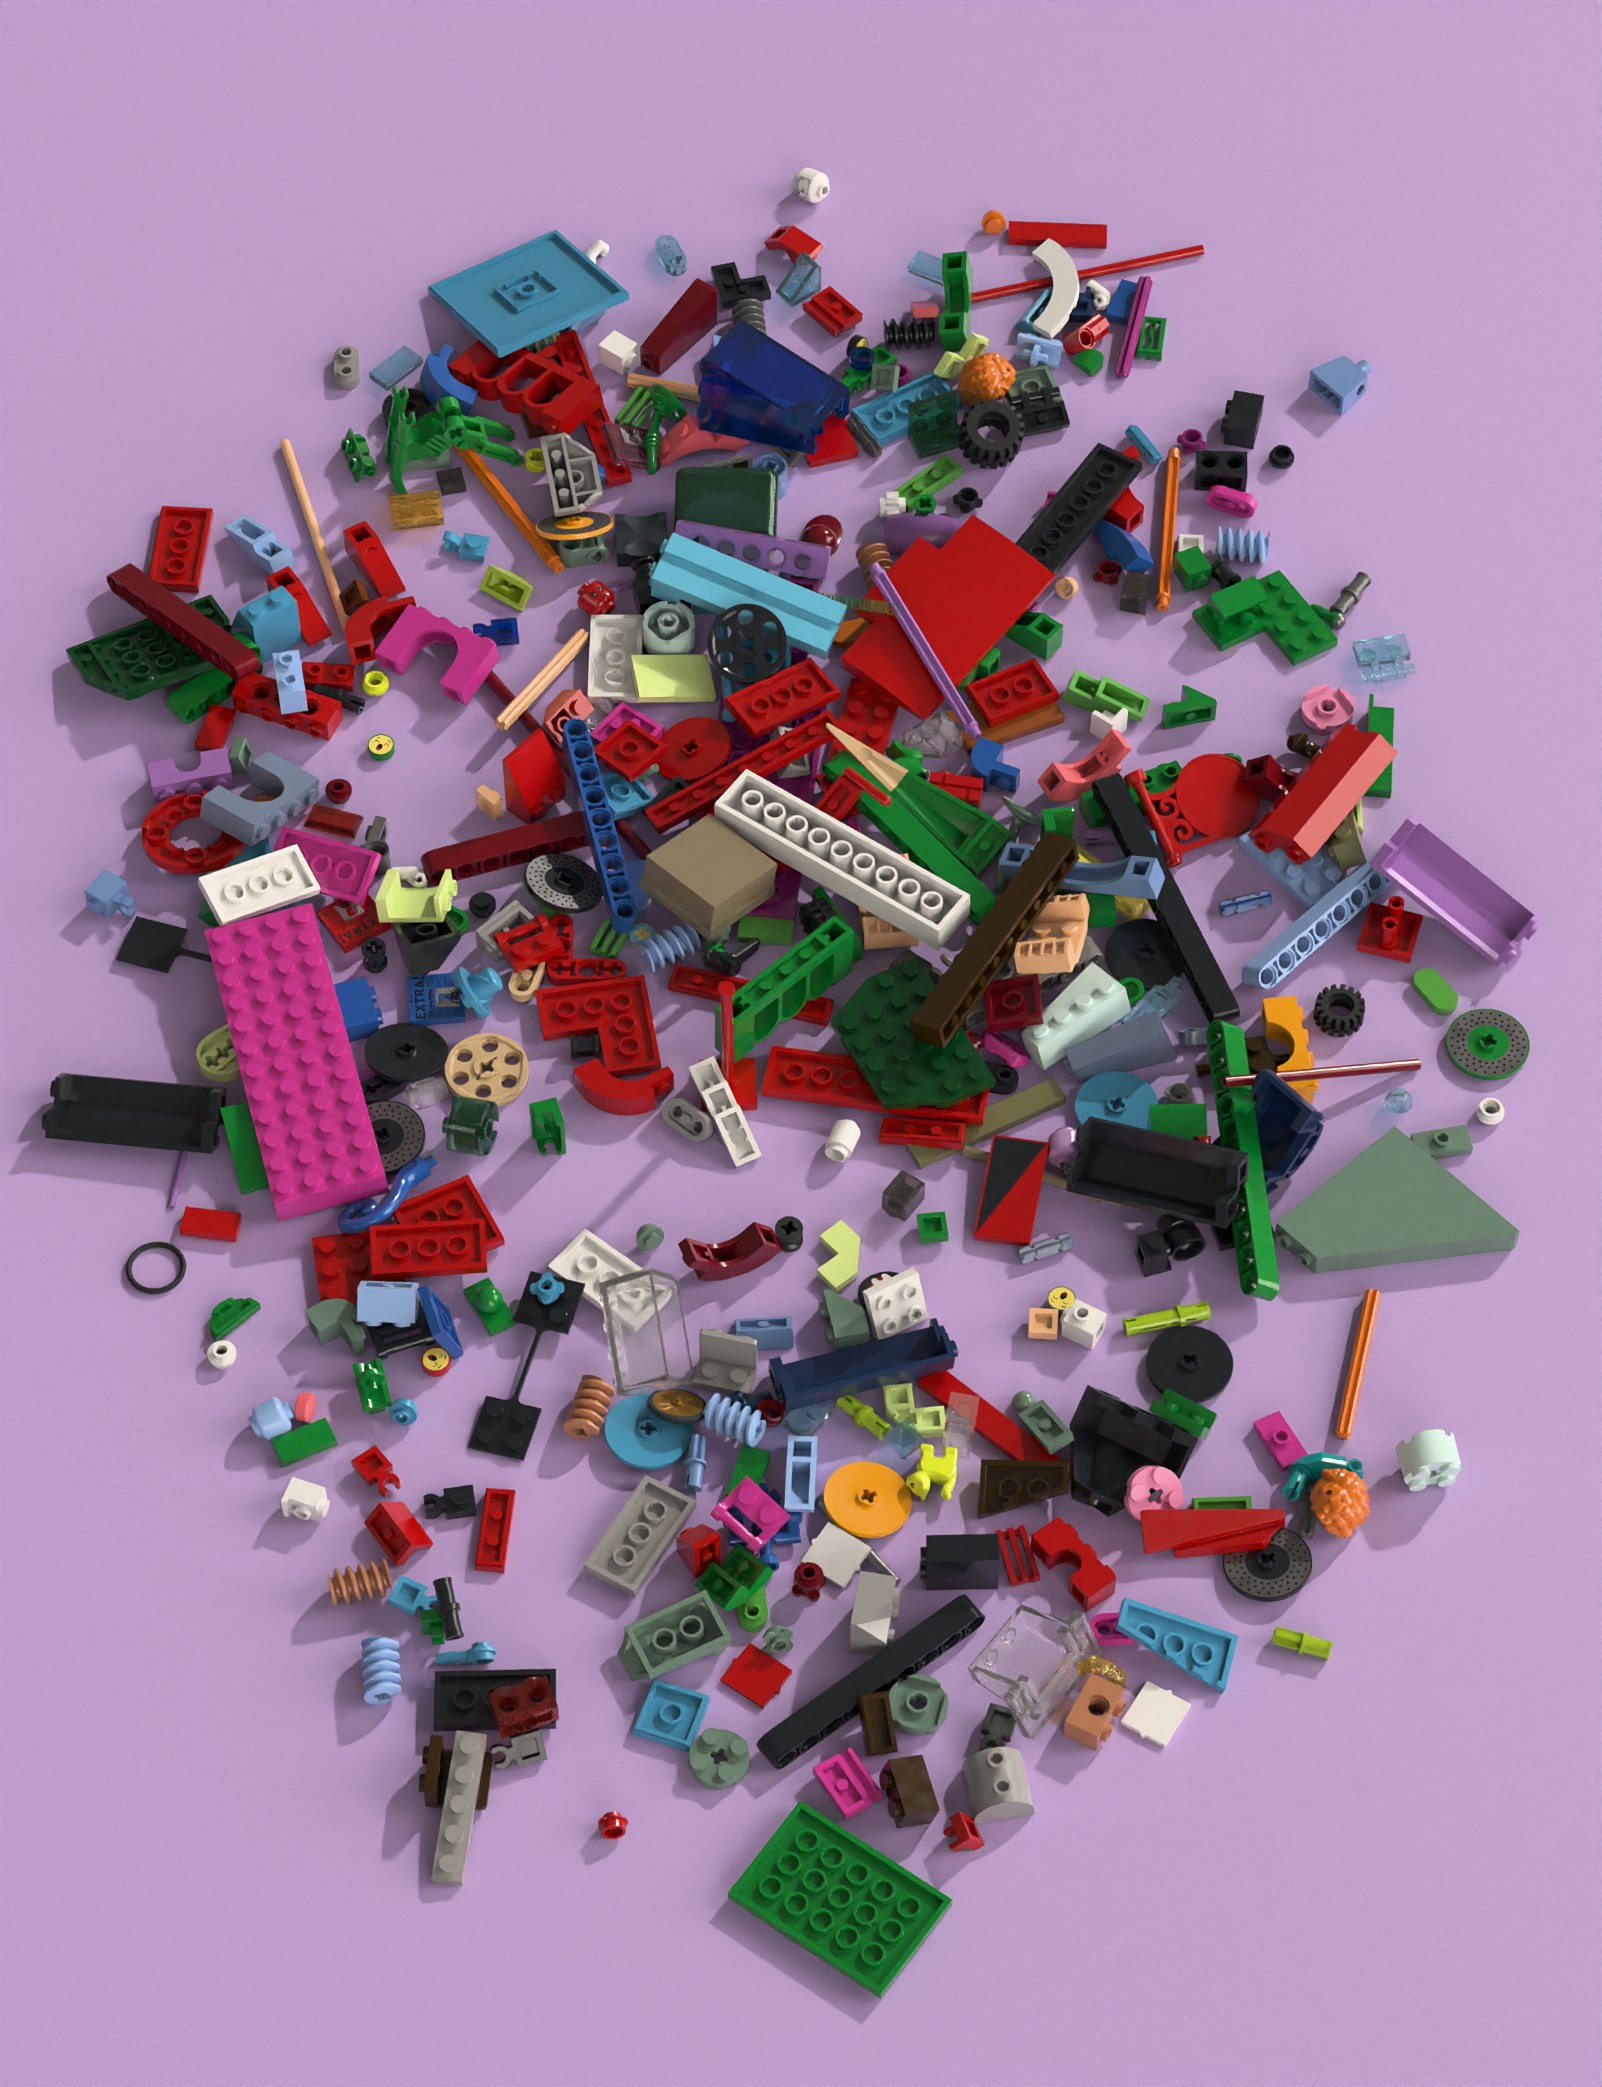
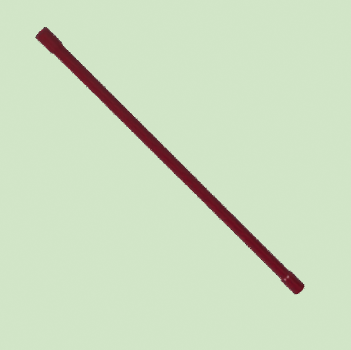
M491 670L484 681L501 701L508 706L516 696ZM526 709L517 719L530 734L538 728L544 731L560 768L571 779L564 751ZM623 818L614 821L617 833L641 860H646V856L652 853L650 848Z

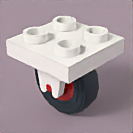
M913 1267L901 1273L886 1271L870 1275L858 1287L859 1302L863 1309L868 1312L873 1336L876 1340L888 1338L929 1318L919 1274Z

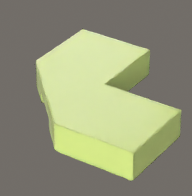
M971 333L959 354L946 351L933 373L941 378L953 380L960 375L959 370L969 360L983 354L990 340L982 335Z
M842 1220L820 1235V1241L835 1257L818 1268L817 1275L835 1293L856 1279L858 1274L860 1237Z
M912 1383L883 1386L885 1415L916 1438L947 1436L944 1406L915 1408Z

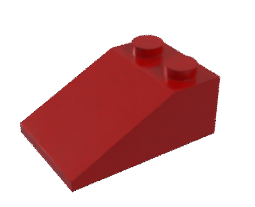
M538 728L502 760L506 810L527 825L534 823L537 819H542L547 810L555 803H560L566 794L565 776L544 731Z

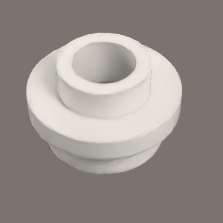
M1495 1098L1484 1099L1478 1104L1476 1109L1478 1119L1488 1125L1501 1122L1505 1113L1501 1102Z
M221 1340L214 1342L209 1347L207 1356L212 1365L225 1369L233 1364L237 1352L231 1342ZM222 1351H225V1352H226V1353L223 1354V1355L217 1354V1353L222 1352Z

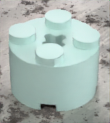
M661 601L653 604L645 611L642 622L643 645L649 655H688L694 650L695 621L690 608L679 602H676L675 605L667 604V601Z
M1427 1430L1413 1434V1440L1406 1444L1404 1439L1397 1444L1396 1451L1404 1482L1409 1485L1410 1491H1421L1427 1485L1438 1483L1439 1487H1447L1456 1482L1455 1477L1461 1472L1462 1465L1453 1433L1450 1432L1448 1436L1445 1435L1444 1430Z

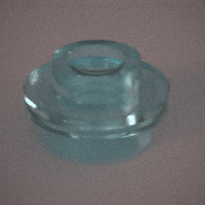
M1394 1088L1385 1097V1107L1391 1113L1402 1114L1409 1111L1413 1106V1098L1404 1088Z

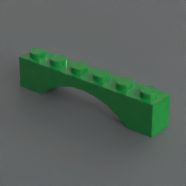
M1025 611L1005 633V636L1047 661L1062 646L1063 625L1044 613Z

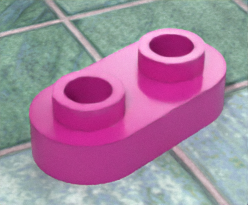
M1223 485L1212 486L1206 495V502L1213 509L1241 518L1252 517L1258 506L1256 499L1251 494L1227 488Z
M985 1028L980 1037V1041L983 1043L982 1047L990 1053L1003 1057V1062L1014 1069L1024 1068L1031 1058L1026 1050L998 1031L989 1033L988 1028Z
M1119 1612L1097 1614L1090 1620L1088 1633L1094 1643L1101 1646L1138 1644V1642L1115 1629ZM1106 1630L1108 1634L1102 1635L1099 1631Z

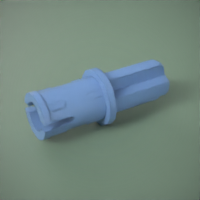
M693 1434L691 1436L688 1458L683 1463L686 1467L683 1490L689 1493L702 1491L703 1471L707 1467V1462L704 1460L706 1437L703 1435Z

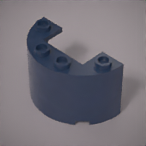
M1263 1069L1256 1075L1254 1079L1255 1084L1250 1092L1253 1095H1257L1254 1099V1108L1266 1193L1268 1195L1278 1188V1185L1275 1184L1276 1182L1283 1180L1284 1177L1289 1179L1308 1158L1322 1133L1323 1125L1320 1121L1324 1117L1275 1072L1270 1069ZM1220 1136L1214 1140L1212 1145L1221 1146Z

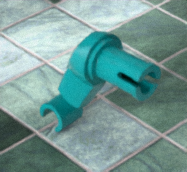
M1324 1452L1300 1457L1292 1462L1288 1468L1290 1477L1281 1490L1282 1495L1286 1497L1289 1490H1292L1288 1500H1298L1305 1484L1312 1483L1321 1478V1471L1324 1469L1340 1468V1470L1353 1471L1359 1478L1363 1479V1464L1359 1459H1352L1347 1464L1345 1457Z

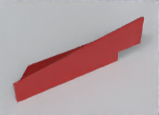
M1284 1509L1142 1510L1140 1512L1144 1554L1173 1549L1175 1559L1264 1550L1277 1530L1285 1528Z

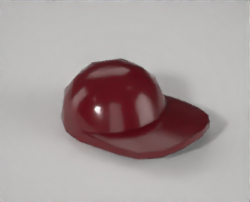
M831 515L817 516L807 523L801 534L800 541L832 547L831 556L837 551L843 536L842 525L837 518Z

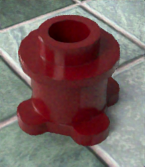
M812 1562L800 1564L794 1572L796 1584L792 1586V1593L796 1597L804 1596L812 1602L820 1599V1589L825 1585L826 1581L823 1570L819 1565Z

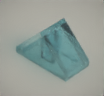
M803 251L775 292L790 306L794 307L821 291V266Z

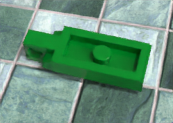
M875 346L845 369V374L841 377V381L837 383V394L845 399L852 395L855 390L859 392L871 384L873 364L896 365L897 357L882 346Z

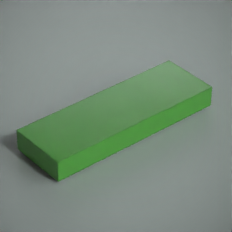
M945 454L893 492H899V497H905L906 512L910 513L914 510V499L917 496L935 495L963 474V467Z

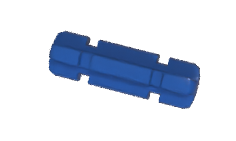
M1266 889L1258 891L1257 895L1254 892L1234 897L1233 901L1231 899L1220 901L1219 908L1223 916L1234 914L1233 911L1240 913L1256 909L1258 905L1261 907L1271 905L1272 895Z

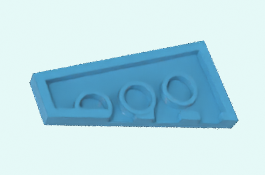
M1128 1598L1123 1599L1115 1626L1116 1630L1222 1694L1225 1691L1238 1635Z

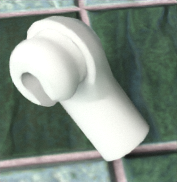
M1090 280L1086 287L1089 286L1091 294L1094 295V307L1097 310L1103 311L1110 304V292L1095 280Z
M392 867V869H398L400 880L408 881L414 888L427 887L428 880L426 874L419 867Z

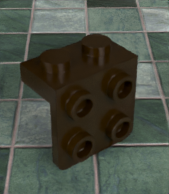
M430 1735L429 1746H424L422 1764L427 1766L426 1774H420L419 1792H424L426 1807L443 1808L453 1750L444 1749L443 1735ZM485 1752L475 1810H485L488 1805L493 1763L492 1754L489 1752Z

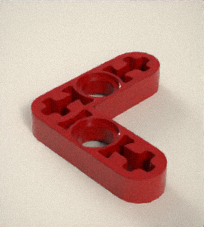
M564 914L555 915L550 919L549 925L564 947L568 949L566 953L547 960V977L552 985L566 986L627 977L626 964L619 959L573 958V920ZM561 925L564 926L563 936L558 935V929ZM589 968L594 971V974L584 977L580 974V971ZM571 969L575 970V976H571ZM599 969L603 970V976L599 975ZM557 970H563L562 975H556ZM612 970H617V975H611Z

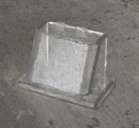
M1021 1604L982 1649L980 1654L970 1664L968 1670L974 1681L1007 1703L1022 1735L1033 1739L1103 1652L1084 1613L1074 1610L1067 1620H1063Z

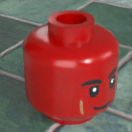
M594 581L590 584L585 582L577 592L579 595L577 605L590 618L591 615H610L616 606L614 602L615 594L601 581Z

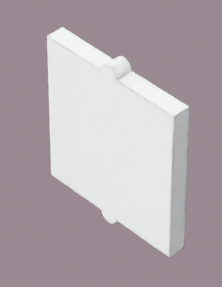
M828 1522L817 1539H812V1546L802 1558L801 1563L812 1562L819 1565L823 1570L825 1578L844 1589L855 1572L861 1570L860 1565L871 1551V1547Z
M1147 1681L1122 1719L1121 1724L1140 1734V1738L1144 1739L1146 1737L1165 1748L1190 1709L1191 1704L1173 1695L1171 1690L1165 1691Z

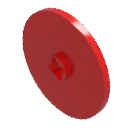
M708 717L685 719L671 726L660 737L659 740L667 745L668 752L655 764L659 766V773L669 781L676 775H679L687 783L697 782L716 772L724 765L731 751L730 735L725 726L715 719Z

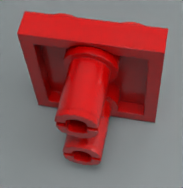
M1400 896L1390 897L1388 906L1370 902L1356 951L1410 964L1423 915L1403 910L1405 901Z

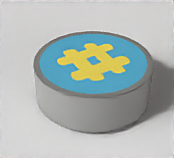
M635 924L634 929L629 932V943L634 949L640 950L639 945L640 943L642 944L643 939L647 937L652 940V936L656 934V931L650 924Z

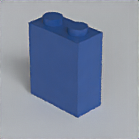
M366 977L334 984L349 1042L369 1038L374 1032L379 1030V1025L383 1024L380 1008L375 1009L373 1004L377 1002L374 987H368Z

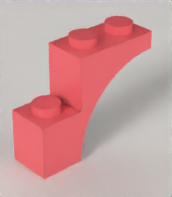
M726 409L710 424L688 413L659 440L657 455L660 463L668 466L684 455L704 449H726L738 453L754 438L749 420L729 409Z

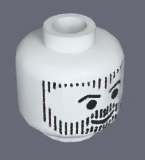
M804 168L794 176L792 182L795 195L810 203H818L828 195L830 189L827 176L812 168Z

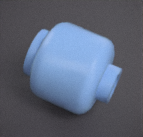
M272 1397L253 1407L252 1416L249 1417V1421L258 1438L263 1436L266 1440H271L291 1430L292 1423L290 1419L294 1418L295 1415L287 1401L282 1403L277 1397Z

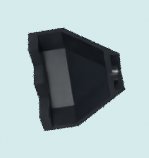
M1087 1385L1069 1424V1430L1074 1437V1441L1070 1443L1071 1499L1094 1507L1109 1517L1126 1508L1124 1503V1495H1126L1128 1488L1126 1483L1137 1469L1143 1466H1161L1171 1470L1180 1479L1198 1438L1179 1426L1171 1425L1157 1418L1158 1416L1121 1401V1398ZM1151 1488L1149 1492L1150 1494L1156 1492V1490H1153Z

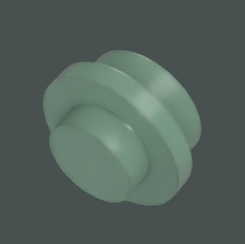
M652 1223L645 1224L636 1233L637 1245L644 1251L653 1250L662 1243L664 1232L659 1226Z

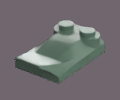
M703 1590L625 1626L624 1639L618 1655L632 1681L652 1679L705 1655H720L732 1643V1638L708 1592Z

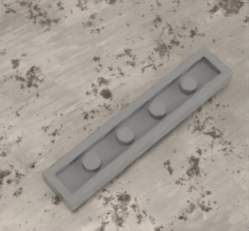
M456 1730L431 1875L432 1882L463 1885L487 1734Z

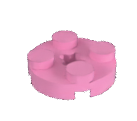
M1320 685L1311 688L1304 695V700L1301 704V717L1318 735L1333 733L1334 730L1344 724L1352 723L1354 701L1345 690L1338 687L1337 691L1329 689L1330 685ZM1323 706H1326L1328 709H1333L1332 711L1327 712L1323 710Z
M1143 1466L1132 1473L1126 1483V1486H1128L1126 1495H1124L1126 1509L1135 1520L1140 1522V1512L1142 1510H1179L1185 1502V1496L1182 1493V1486L1178 1477L1171 1470L1161 1466ZM1151 1488L1159 1491L1156 1502L1153 1500L1149 1502L1148 1500L1151 1495L1149 1492Z

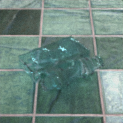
M1405 634L1353 641L1352 648L1359 668L1370 667V670L1361 672L1363 682L1373 680L1375 683L1381 682L1383 678L1396 677V679L1405 678L1406 675L1415 674L1414 664L1404 665L1403 662L1410 660L1411 657ZM1388 663L1393 664L1392 667L1381 668L1380 666Z

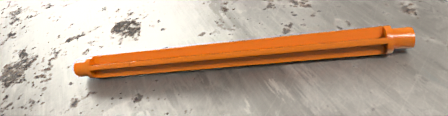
M454 447L548 568H552L556 574L561 573L565 566L562 564L559 555L544 537L536 533L535 525L474 449L460 450L459 447Z
M1170 448L1166 457V484L1157 594L1155 596L1159 611L1168 610V605L1171 601V572L1179 467L1181 463L1180 450L1178 448Z

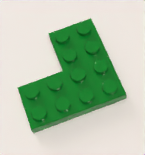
M1280 570L1258 580L1269 597L1268 602L1264 603V606L1260 608L1257 606L1249 608L1229 617L1221 625H1218L1210 612L1206 610V604L1192 612V618L1220 652L1265 631L1290 663L1295 666L1337 646L1338 638Z

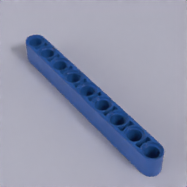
M573 718L564 725L562 746L611 926L616 932L626 934L635 927L637 905L588 726L583 720Z

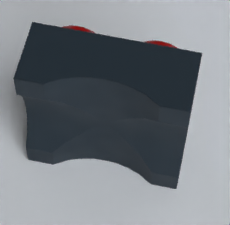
M657 512L641 517L615 514L617 567L631 566V562L645 556H655L656 562L659 563L661 545L664 539L668 540L666 512Z

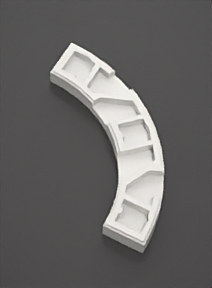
M1048 238L1032 252L1033 259L1041 263L1052 275L1053 292L1044 312L1032 325L1036 332L1052 339L1068 322L1069 314L1076 307L1080 286L1077 270L1072 258L1063 247Z

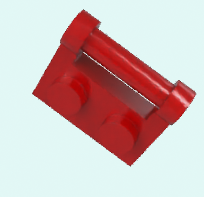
M543 913L535 916V920L504 933L500 931L493 934L494 942L498 945V949L515 974L565 953L564 945L549 925ZM537 930L541 932L512 945L508 944Z

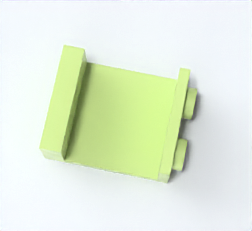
M388 869L375 898L379 923L443 922L447 911L451 909V900L457 894V882L452 879L451 869H445L438 887L402 888L398 869Z

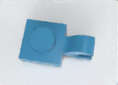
M445 531L443 550L458 552L459 559L484 563L490 544V537L464 532V536L461 538L452 531Z

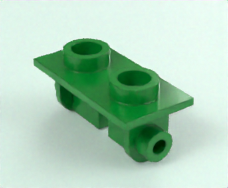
M349 428L341 442V451L346 457L349 471L352 472L355 482L358 483L361 475L374 477L377 466L373 457L369 456L370 450L365 437L360 434L354 435L352 428Z

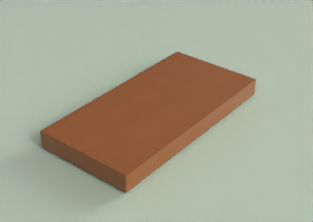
M1053 702L989 728L973 703L966 705L975 721L979 724L978 728L982 733L981 737L999 744L1064 723L1065 716L1058 704ZM952 710L947 711L946 718L967 755H971L978 739L971 740L968 733L964 732Z

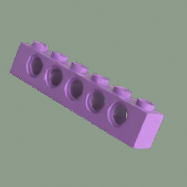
M684 520L676 522V534L692 541L695 537L702 536L707 541V547L720 552L719 543L721 541H728L732 544L733 550L732 553L726 555L768 573L769 570L778 571L779 576L785 578H794L795 575L805 576L804 580L819 581V583L820 579L825 580L827 577L832 548L830 546ZM749 545L755 546L758 550L757 558H747L744 553L745 547ZM773 550L781 551L784 556L783 562L779 564L772 562L770 552ZM800 554L806 555L809 559V566L806 568L798 567L795 562L796 556Z

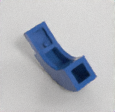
M445 343L441 352L436 350L434 354H428L420 374V385L423 393L434 406L443 397H455L459 402L461 414L468 416L478 390L460 383L449 373L447 363L454 347Z

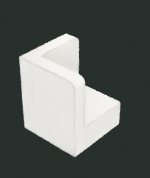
M1123 707L1116 715L1108 710H1105L1102 714L1094 710L1091 713L1090 733L1101 740L1111 729L1118 730L1122 734L1127 729L1128 710Z

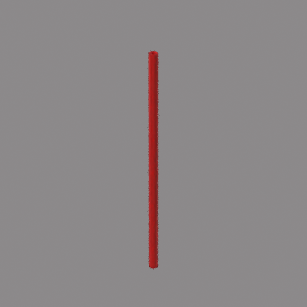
M1197 245L1077 271L1079 280L1189 258L1203 255L1204 247L1203 245ZM1050 276L972 293V303L1053 286V278Z

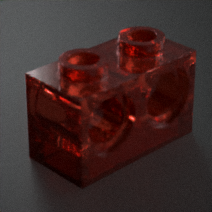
M546 1675L530 1677L520 1684L511 1687L503 1686L488 1694L490 1710L501 1739L559 1720L558 1705ZM535 1697L543 1698L540 1702L531 1701ZM505 1707L515 1708L510 1712L502 1711Z

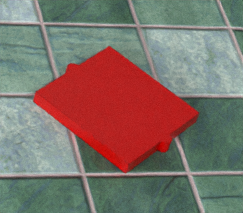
M749 1643L738 1658L732 1659V1665L720 1678V1682L764 1709L773 1696L781 1692V1687L791 1676L792 1670Z

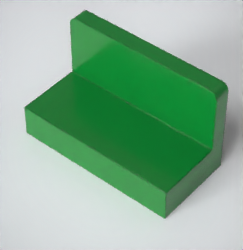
M1074 807L1042 809L1040 840L1046 832L1073 839Z

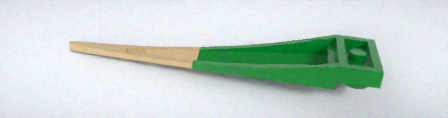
M826 723L827 729L943 846L977 876L980 875L1012 836V832L992 816L910 772L830 723Z

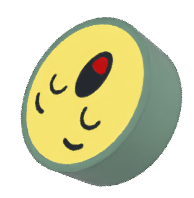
M1064 1286L1053 1288L1047 1296L1048 1309H1058V1316H1061L1066 1307L1071 1308L1075 1302V1293L1070 1288Z

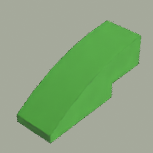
M1077 669L1069 679L1061 700L1091 712L1096 710L1101 714L1108 710L1116 715L1124 707L1128 710L1127 720L1142 721L1150 702V698L1106 676H1103L1099 681Z

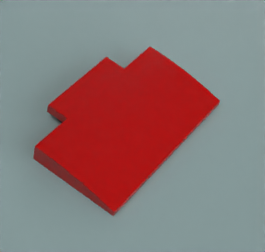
M973 514L941 549H938L919 536L886 572L955 688L1055 579V574L1034 557ZM876 584L862 598L863 603L865 599L867 601L871 600L872 603L875 600L876 605L878 601L880 603L884 601L885 605L887 603ZM889 607L887 612L893 613L891 608ZM855 608L854 613L871 625L841 656L842 668L925 723L946 699L896 616L882 612L879 613L878 611L857 610Z

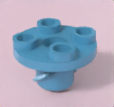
M461 967L450 974L454 984L462 990L463 993L460 994V999L468 1009L473 1007L474 1012L480 1019L492 1013L489 1001H491L494 994L503 988L502 980L494 969L488 967L475 975L470 974Z

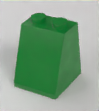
M1206 1103L1149 1105L1147 1130L1193 1140V1136H1208Z

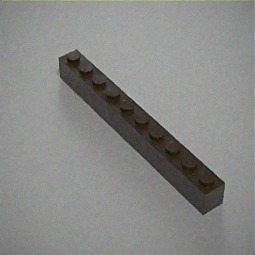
M1046 832L1043 838L1036 843L1033 852L1023 861L1015 877L1010 879L1007 888L995 900L994 906L982 918L980 925L973 935L969 936L966 945L954 957L953 963L948 970L941 975L935 988L927 994L922 1006L912 1015L910 1023L915 1040L942 1049L946 1047L1011 956L1017 942H1021L1080 859L1075 839Z

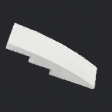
M712 1056L688 1067L705 1107L735 1166L739 1167L761 1157L762 1154L740 1106L737 1105L715 1057Z

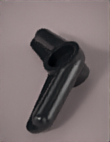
M754 938L732 954L707 948L702 953L701 959L717 970L718 973L733 977L740 972L741 965L758 951L760 940Z

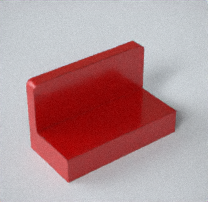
M379 1502L364 1522L395 1566H403L416 1549H430L434 1544L403 1502Z

